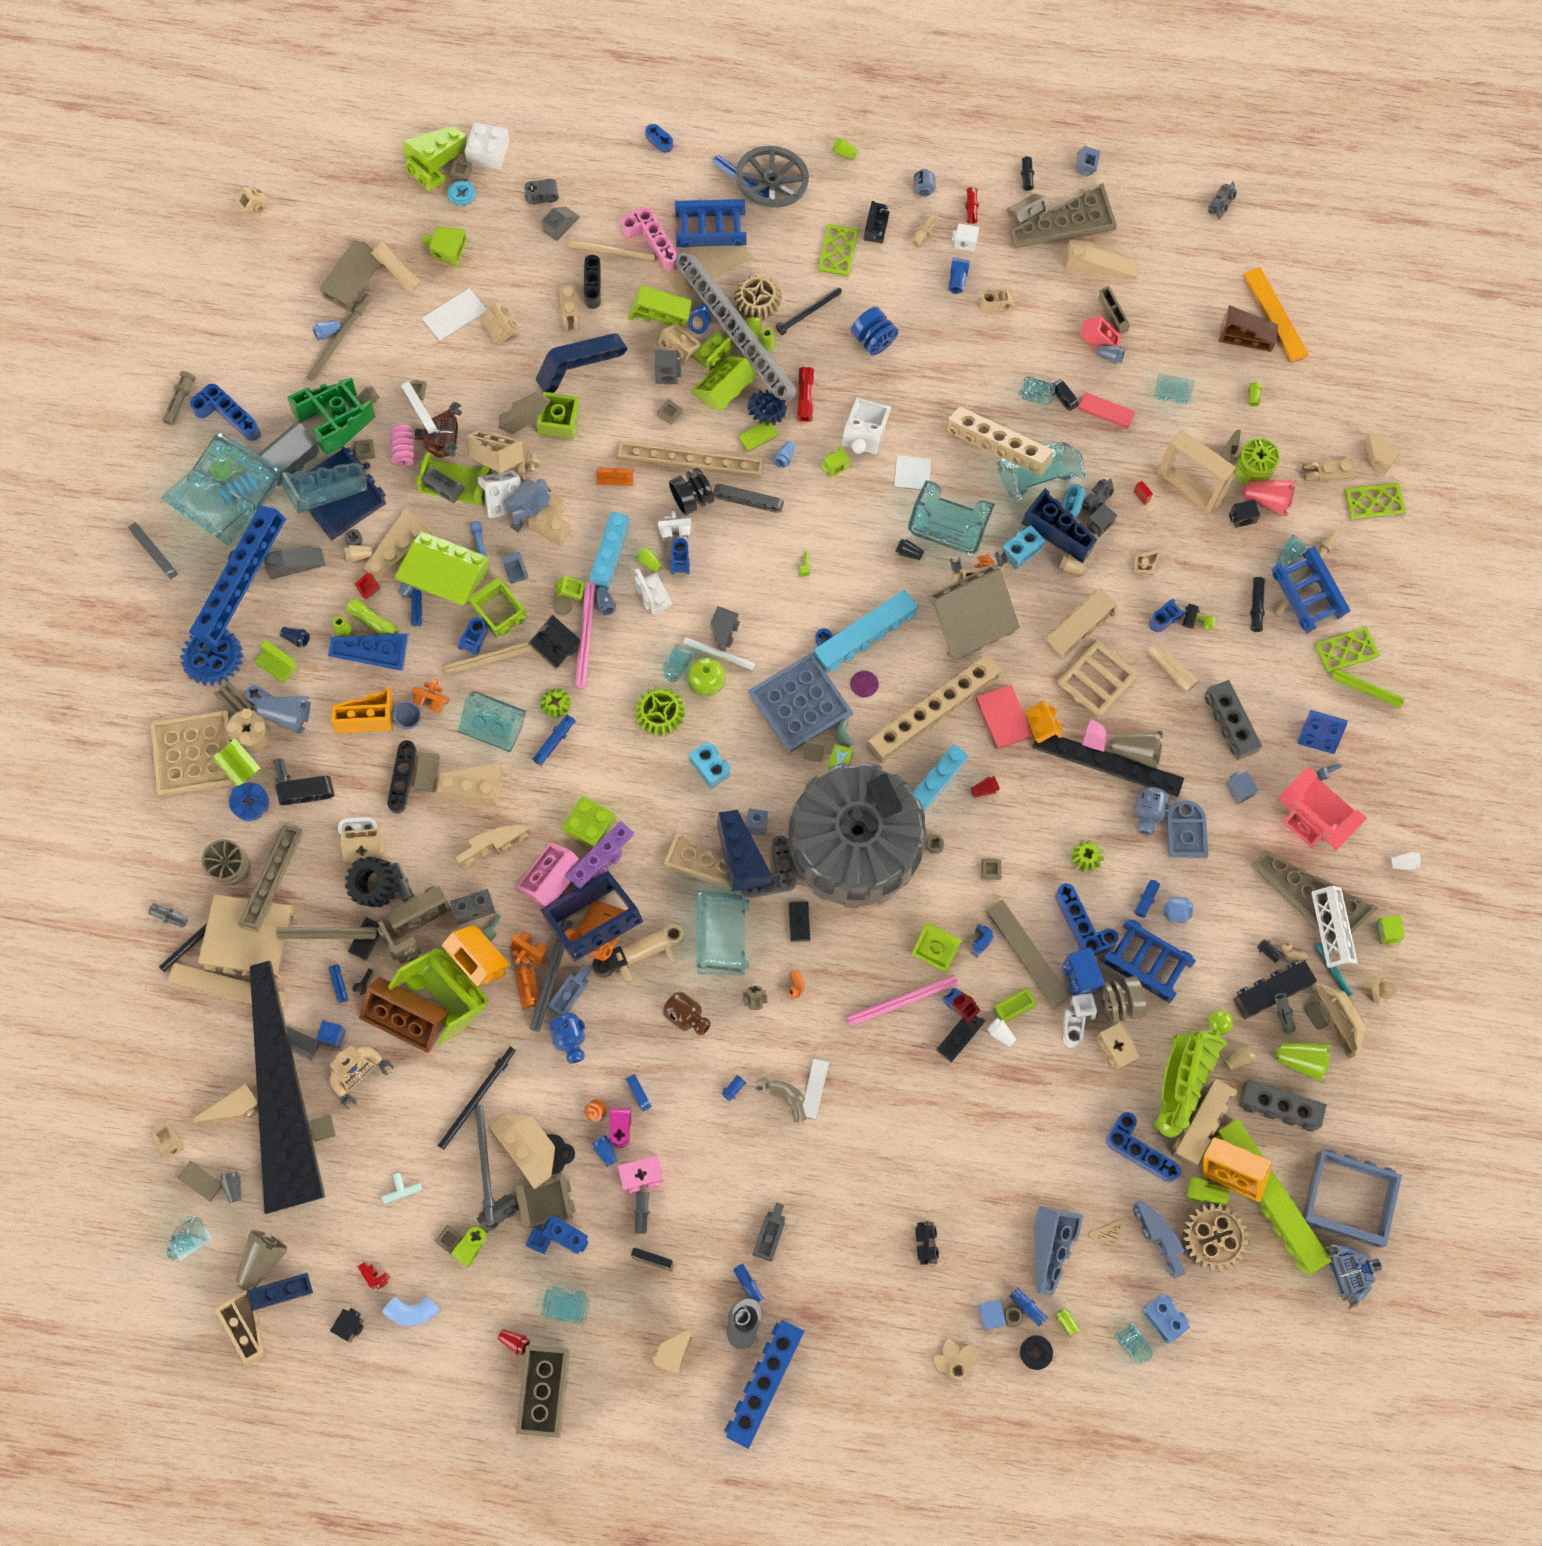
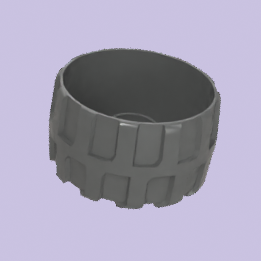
M847 762L834 765L830 772L820 778L813 777L806 784L804 792L794 805L788 829V843L794 868L799 878H803L814 890V894L825 901L828 899L842 904L846 908H858L859 906L874 903H884L891 899L896 891L909 883L920 865L926 844L923 806L917 798L913 797L910 792V785L906 780L897 774L891 775L883 771L881 765L869 762L863 763L861 766H849ZM883 773L887 774L902 805L901 812L883 819L867 786L868 782ZM859 829L863 834L856 836L852 831Z

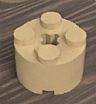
M248 708L234 714L226 725L231 741L236 738L247 752H259L269 742L270 728L264 718L257 715L256 711Z

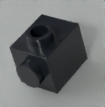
M350 1308L349 1311L343 1309L330 1332L351 1343L354 1337H358L364 1328V1325H362L364 1320L360 1318L361 1313L353 1308Z

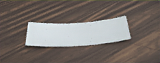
M813 1060L803 1102L807 1117L815 1119L817 1117L829 1062Z

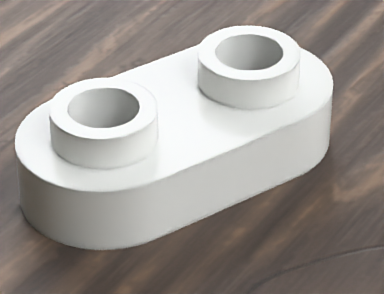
M370 817L348 818L339 823L338 832L342 835V831H346L349 827L352 828V831L365 830L367 826H371V829H378V825Z

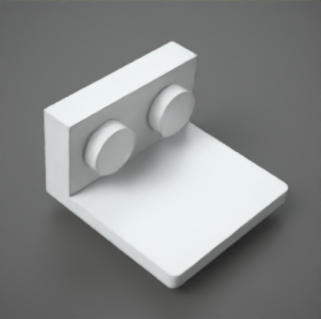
M511 469L502 473L498 472L478 477V484L485 490L488 517L495 518L512 514L506 503L521 486L520 476Z
M639 568L635 569L636 576L634 581L636 584L634 585L637 593L642 594V602L645 609L650 610L653 615L672 607V602L657 572L643 578Z

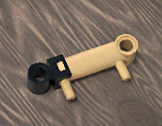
M669 924L665 929L622 948L621 946L616 947L605 961L593 960L594 972L598 977L606 978L612 974L614 968L616 973L621 972L625 983H630L633 980L628 970L631 964L664 950L672 964L676 963L678 958L673 947H678L682 944L684 940L683 929L678 924ZM671 932L679 934L676 939H671L668 936ZM605 962L608 964V967L605 970H600L598 965Z

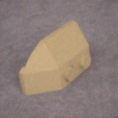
M1320 983L1314 984L1310 988L1313 996L1324 1012L1350 1059L1359 1054L1366 1028L1362 1015L1357 1013L1354 1008V1001L1349 995L1347 996L1346 992Z
M503 1114L488 1125L534 1190L551 1178L555 1146L532 1115Z

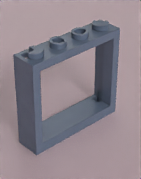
M1325 1149L1318 1152L1303 1212V1218L1307 1224L1378 1248L1386 1247L1402 1175L1396 1173L1392 1168H1378L1373 1162L1364 1161L1363 1163L1356 1161L1357 1158L1351 1155H1344V1157L1337 1155L1335 1150ZM1324 1161L1389 1181L1377 1235L1312 1214Z

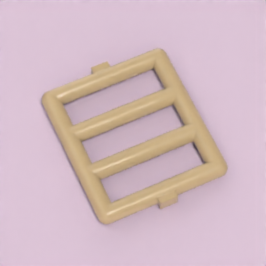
M1095 640L1058 679L1057 684L1073 697L1075 703L1078 705L1081 703L1096 717H1101L1138 677V672L1123 661V656L1118 652L1114 653L1102 642ZM1097 649L1129 674L1123 682L1091 657ZM1084 662L1088 663L1117 687L1111 695L1079 670ZM1072 675L1076 676L1105 700L1099 708L1067 683Z

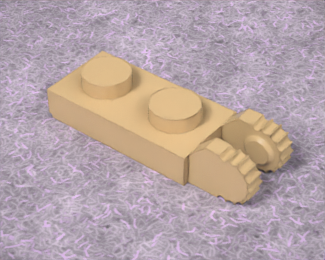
M577 284L561 285L559 290L563 329L568 331L567 320H574V328L579 330L578 319H580Z
M1353 459L1314 461L1303 464L1304 470H1316V472L1305 474L1304 477L1307 481L1352 479L1356 476Z

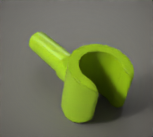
M808 551L804 553V565L799 566L801 577L810 575Z
M1196 616L1197 620L1205 622V629H1214L1215 618L1213 616Z

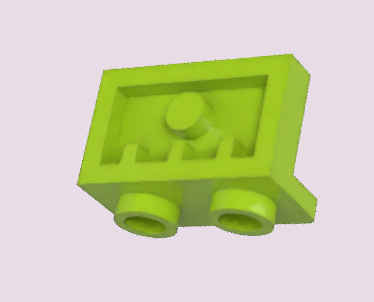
M716 331L693 354V358L710 370L713 366L716 367L720 363L721 358L725 354L728 355L732 351L733 340L730 336L725 338Z

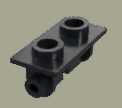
M919 1222L917 1227H915L916 1242H924V1245L917 1246L918 1261H920V1265H928V1261L930 1264H937V1259L939 1258V1250L935 1243L937 1228L933 1222Z

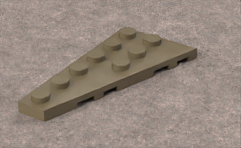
M1102 183L1096 189L1084 192V195L1078 198L1074 197L1053 208L1051 212L1043 213L1037 219L1031 222L1027 221L1013 228L1010 231V236L1015 249L1116 230L1117 224L1104 184Z
M1265 851L1251 866L1319 930L1311 892L1335 885L1318 876H1313L1305 872L1306 870L1300 867L1297 868L1286 860ZM1342 889L1352 934L1378 907L1373 904L1370 905L1362 901L1361 898L1354 897ZM1327 893L1318 895L1320 903L1325 905L1328 900ZM1326 911L1323 920L1329 924L1332 916L1331 913ZM1330 930L1327 938L1332 944L1336 939V934Z

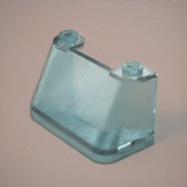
M216 434L188 474L187 480L197 486H204L207 480L240 499L238 504L240 511L253 518L260 505L263 506L273 494L281 473L279 468L228 436Z
M200 467L197 470L193 468L168 489L161 499L229 546L254 512V509L249 506L251 502L244 497L237 498L207 477L208 473Z
M926 480L914 504L908 525L909 532L914 536L970 555L975 554L980 547L995 504L982 500L977 502L974 509L940 498L941 488L939 485Z
M698 890V974L745 975V969H749V957H745V911H749V899H745V895Z

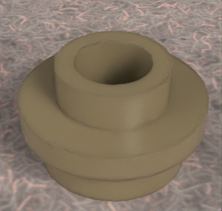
M1009 1306L1003 1311L1007 1326L1017 1327L1022 1323L1023 1313L1020 1308ZM1010 1313H1015L1016 1319L1014 1321L1009 1319Z

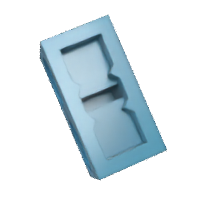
M1030 525L1026 529H1020L1014 539H1008L1003 544L1001 555L1005 551L1008 562L1017 570L1044 547L1046 540ZM1025 539H1031L1033 542L1029 543ZM1011 550H1017L1019 553L1015 554Z
M707 741L689 753V761L712 789L730 777L731 768L725 759L721 760L718 756L719 751L714 745L711 746ZM703 754L710 755V758L707 760H703L700 758V756ZM713 769H720L722 772L715 775L711 771Z

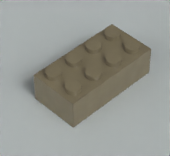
M526 1346L516 1434L560 1438L570 1350Z

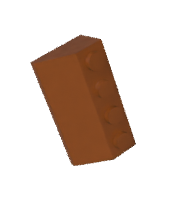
M379 976L367 989L359 1019L429 1053L444 1027L449 1011L399 986L389 990L388 986L391 982Z

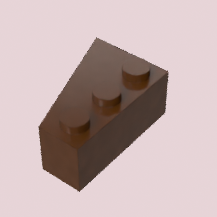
M1229 305L1221 323L1218 342L1271 352L1276 342L1278 324Z

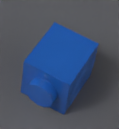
M322 1020L316 1040L320 1044L340 1049L346 1030L342 1025Z

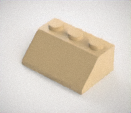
M687 1330L662 1342L659 1348L655 1347L651 1357L654 1361L653 1365L659 1369L680 1375L693 1338L692 1331Z

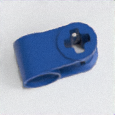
M676 538L671 545V575L675 573L690 574L688 542L684 538ZM679 546L685 548L683 551L676 550Z
M1171 599L1154 612L1150 619L1149 627L1154 632H1162L1171 624L1180 620L1186 612L1176 605L1175 599ZM1156 619H1160L1163 623L1157 622Z
M476 617L470 620L464 634L460 638L458 649L470 651L474 656L479 654L488 633V628L482 618ZM476 626H483L480 631H474Z

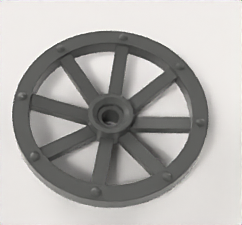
M761 146L754 148L744 154L737 164L736 183L739 190L750 201L761 206L778 208L791 205L805 194L808 187L809 172L806 164L794 152L782 147ZM769 155V170L766 171L755 157ZM775 155L789 160L779 171L775 170ZM750 161L762 176L743 172V169ZM794 164L800 170V176L781 178ZM743 178L760 182L761 184L749 189ZM802 182L796 192L782 185ZM768 189L769 198L762 197L756 193ZM775 189L789 196L775 199Z

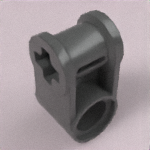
M554 179L529 181L524 186L525 199L529 204L552 203L559 199L557 182Z

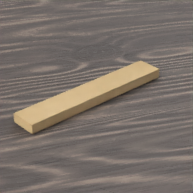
M178 963L173 964L167 980L169 983L252 1005L251 983ZM278 991L283 1010L288 994Z

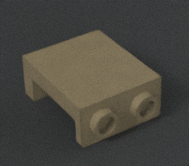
M564 1176L548 1180L535 1190L531 1185L515 1186L524 1229L545 1225L550 1215L560 1220L573 1218L572 1213L575 1212L574 1201L569 1200L568 1192H571L569 1180H565Z

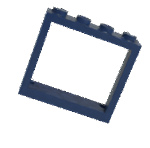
M609 871L587 882L582 888H577L540 909L546 923L574 962L643 922L638 908ZM614 890L628 909L570 942L557 923Z

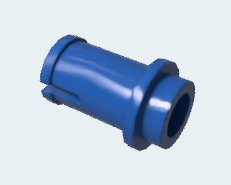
M736 1075L732 1082L726 1088H723L721 1094L728 1101L736 1098L735 1095L747 1083L739 1075Z

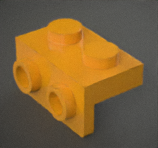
M1043 700L1025 710L1031 730L1038 743L1055 734L1059 738L1063 737L1061 732L1063 727L1055 717L1057 712L1052 704L1049 706Z

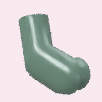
M841 720L837 727L836 739L841 745L851 747L854 740L846 732L848 722Z

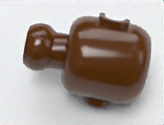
M684 992L674 993L663 1007L664 1017L682 1031L694 1028L696 1034L704 1035L711 1026L708 1018L701 1017V1005Z

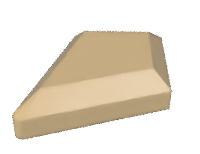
M1162 550L1135 555L1134 574L1153 575Z

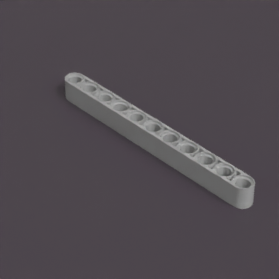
M684 252L679 253L675 260L677 267L777 398L792 400L796 396L795 386L696 256Z

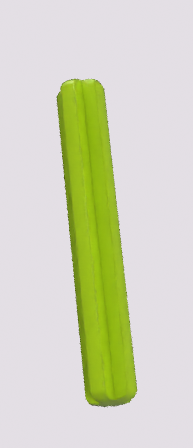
M1335 669L1332 674L1333 680L1395 707L1401 708L1405 699L1339 669Z

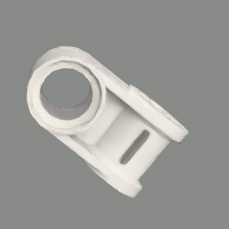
M1065 1008L1062 1039L1064 1045L1069 1048H1075L1083 1039L1086 1016L1076 1017L1075 1011L1069 1010V1008ZM1068 1034H1075L1078 1040L1072 1041L1069 1039Z

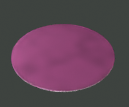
M860 671L852 677L850 685L856 695L870 697L876 693L879 682L873 673Z

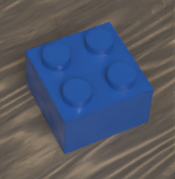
M1092 948L1068 954L1063 962L1062 971L1064 976L1069 978L1070 993L1075 996L1099 993L1105 983Z

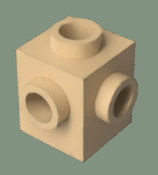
M257 187L242 188L235 202L245 213L252 214L261 213L268 199L263 194V191Z

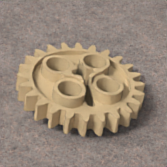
M1211 1203L1208 1210L1203 1205L1201 1206V1211L1198 1209L1194 1210L1196 1216L1188 1215L1191 1222H1184V1225L1188 1227V1229L1182 1230V1233L1187 1235L1182 1241L1188 1242L1184 1250H1191L1188 1257H1196L1194 1264L1201 1261L1202 1269L1209 1265V1271H1213L1215 1266L1218 1272L1222 1271V1266L1229 1270L1230 1264L1233 1266L1238 1265L1235 1259L1243 1260L1240 1253L1245 1254L1248 1252L1243 1248V1246L1250 1244L1244 1240L1245 1237L1250 1236L1248 1233L1243 1232L1247 1225L1241 1226L1240 1223L1243 1218H1235L1237 1211L1230 1214L1229 1206L1222 1210V1204H1219L1215 1209L1214 1204ZM1218 1219H1222L1225 1222L1224 1230L1218 1228ZM1199 1226L1205 1227L1207 1232L1205 1236H1201L1198 1233ZM1229 1230L1232 1231L1230 1235L1202 1245L1199 1244V1241L1210 1238L1213 1235ZM1226 1239H1230L1233 1242L1232 1249L1226 1248ZM1207 1245L1213 1247V1256H1209L1206 1253Z

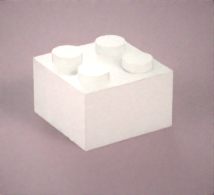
M474 122L465 148L467 162L473 165L501 170L510 142L508 129Z

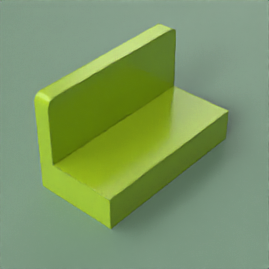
M265 639L260 644L263 651L254 662L281 683H284L298 666L291 657Z
M236 738L213 757L236 786H240L260 769L259 765Z

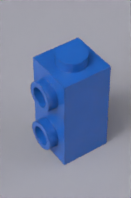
M553 1215L549 1216L540 1232L543 1236L575 1254H579L580 1251L583 1252L589 1242L587 1241L588 1235Z

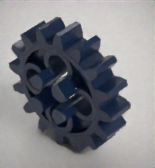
M766 389L765 393L759 390L758 394L753 393L752 397L749 398L747 409L750 410L749 415H754L753 420L759 419V424L765 422L766 426H768L769 422L776 425V422L780 423L782 421V418L785 417L787 406L785 405V400H780V398H777L773 393H769L768 389Z

